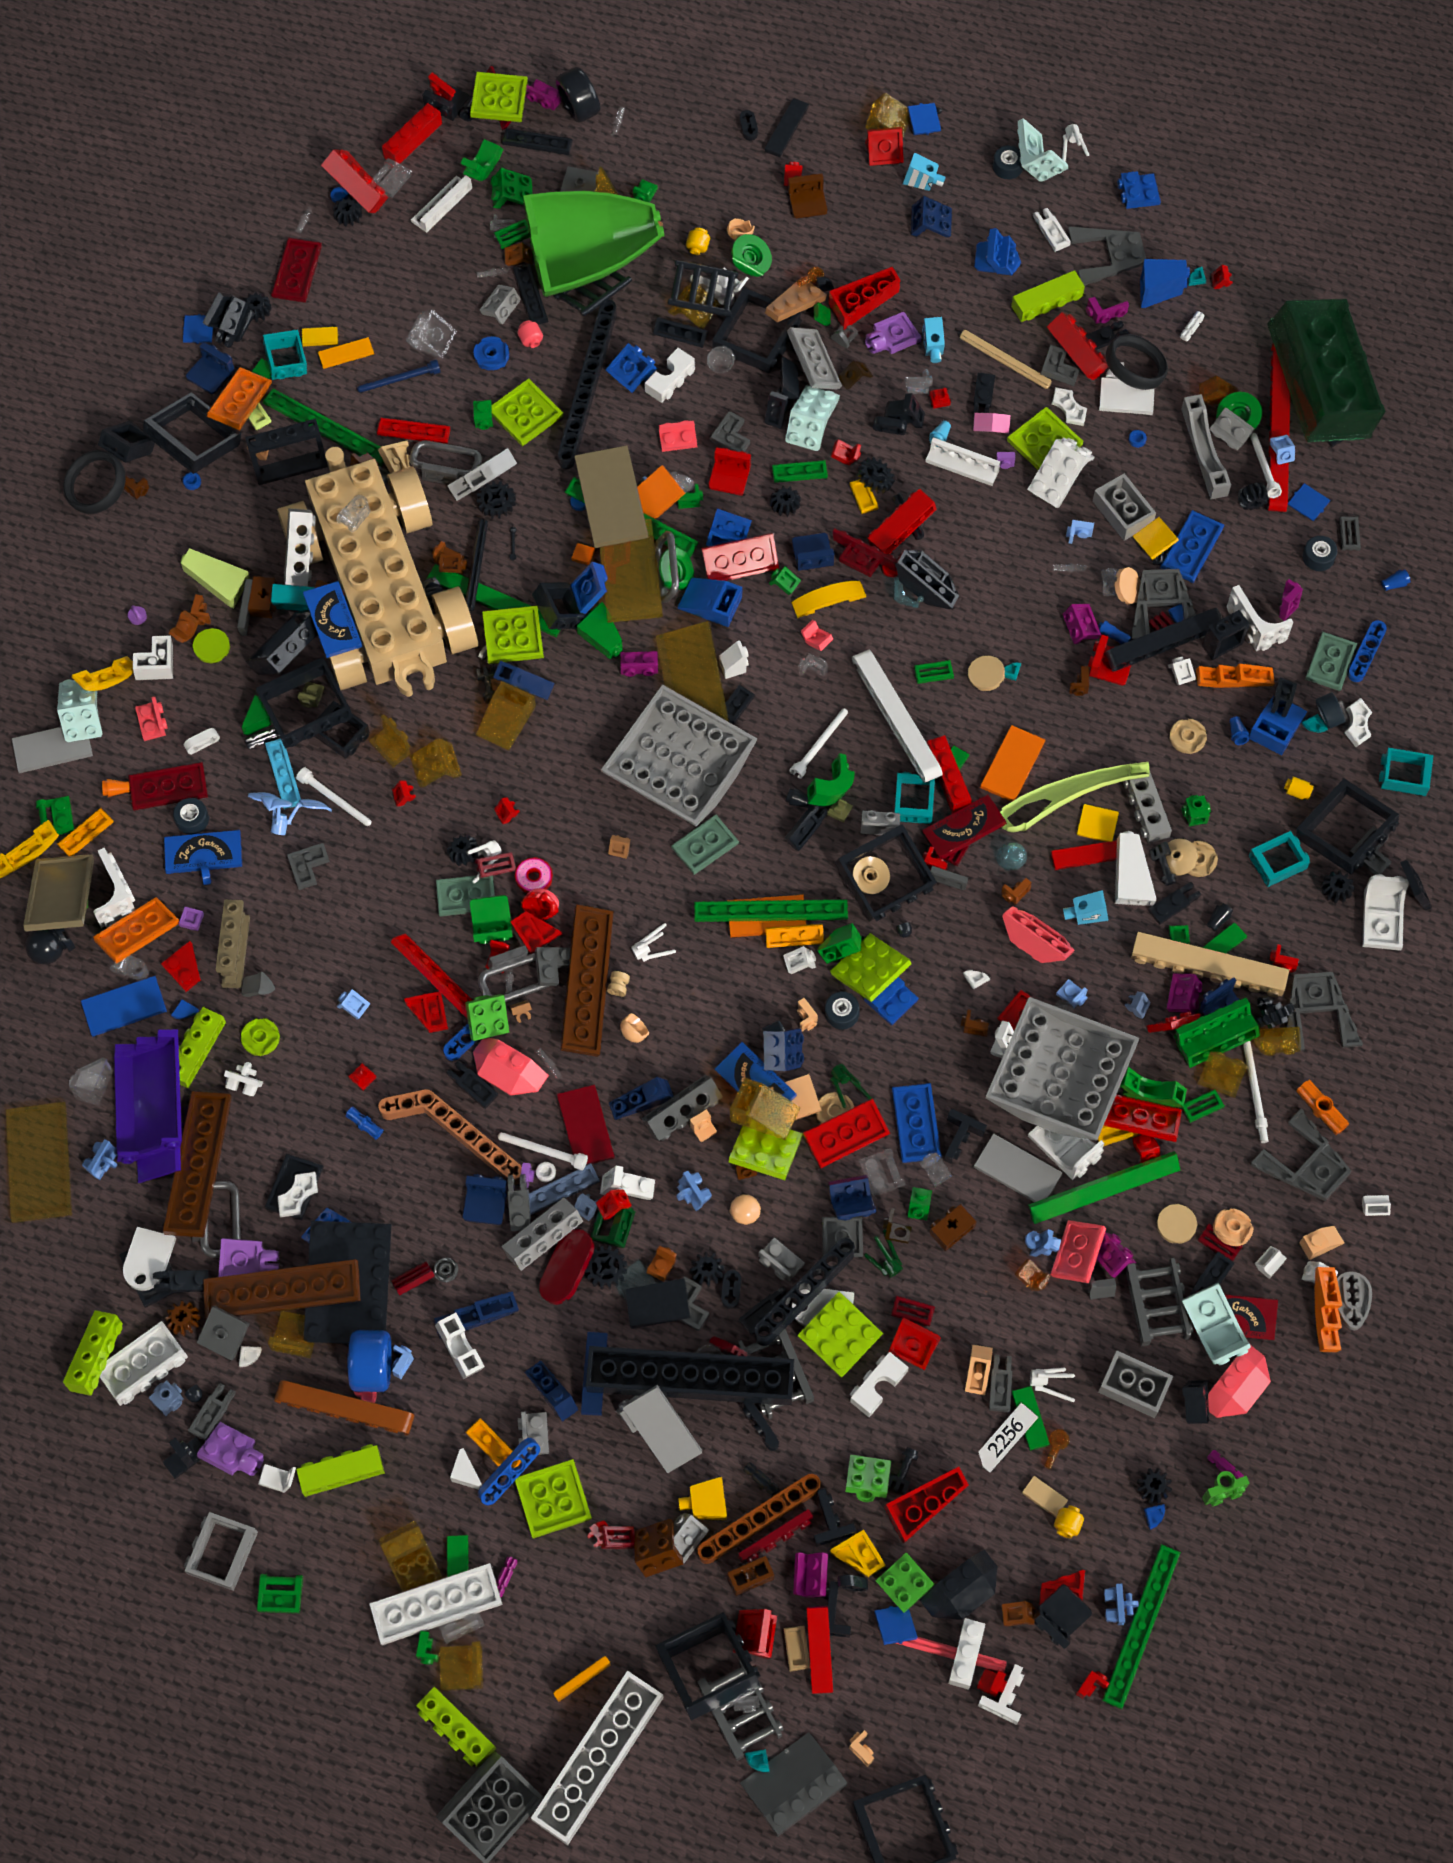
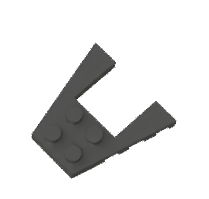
M1068 227L1071 244L1099 240L1106 241L1111 266L1078 270L1079 278L1084 286L1142 266L1144 259H1146L1140 232Z
M1179 569L1142 571L1131 641L1150 633L1147 607L1182 605L1184 620L1196 615Z
M1334 973L1295 974L1292 981L1290 1003L1293 1004L1296 1011L1288 1015L1284 1052L1304 1051L1305 1049L1300 1018L1301 1013L1337 1011L1342 1048L1362 1046V1040H1360L1357 1034V1028L1355 1023L1352 1022L1347 1004L1344 1003L1342 992Z
M1301 1108L1288 1124L1318 1149L1296 1173H1293L1264 1149L1251 1162V1166L1326 1201L1351 1174V1170L1338 1153L1334 1152L1327 1139L1319 1133L1312 1120L1308 1119Z

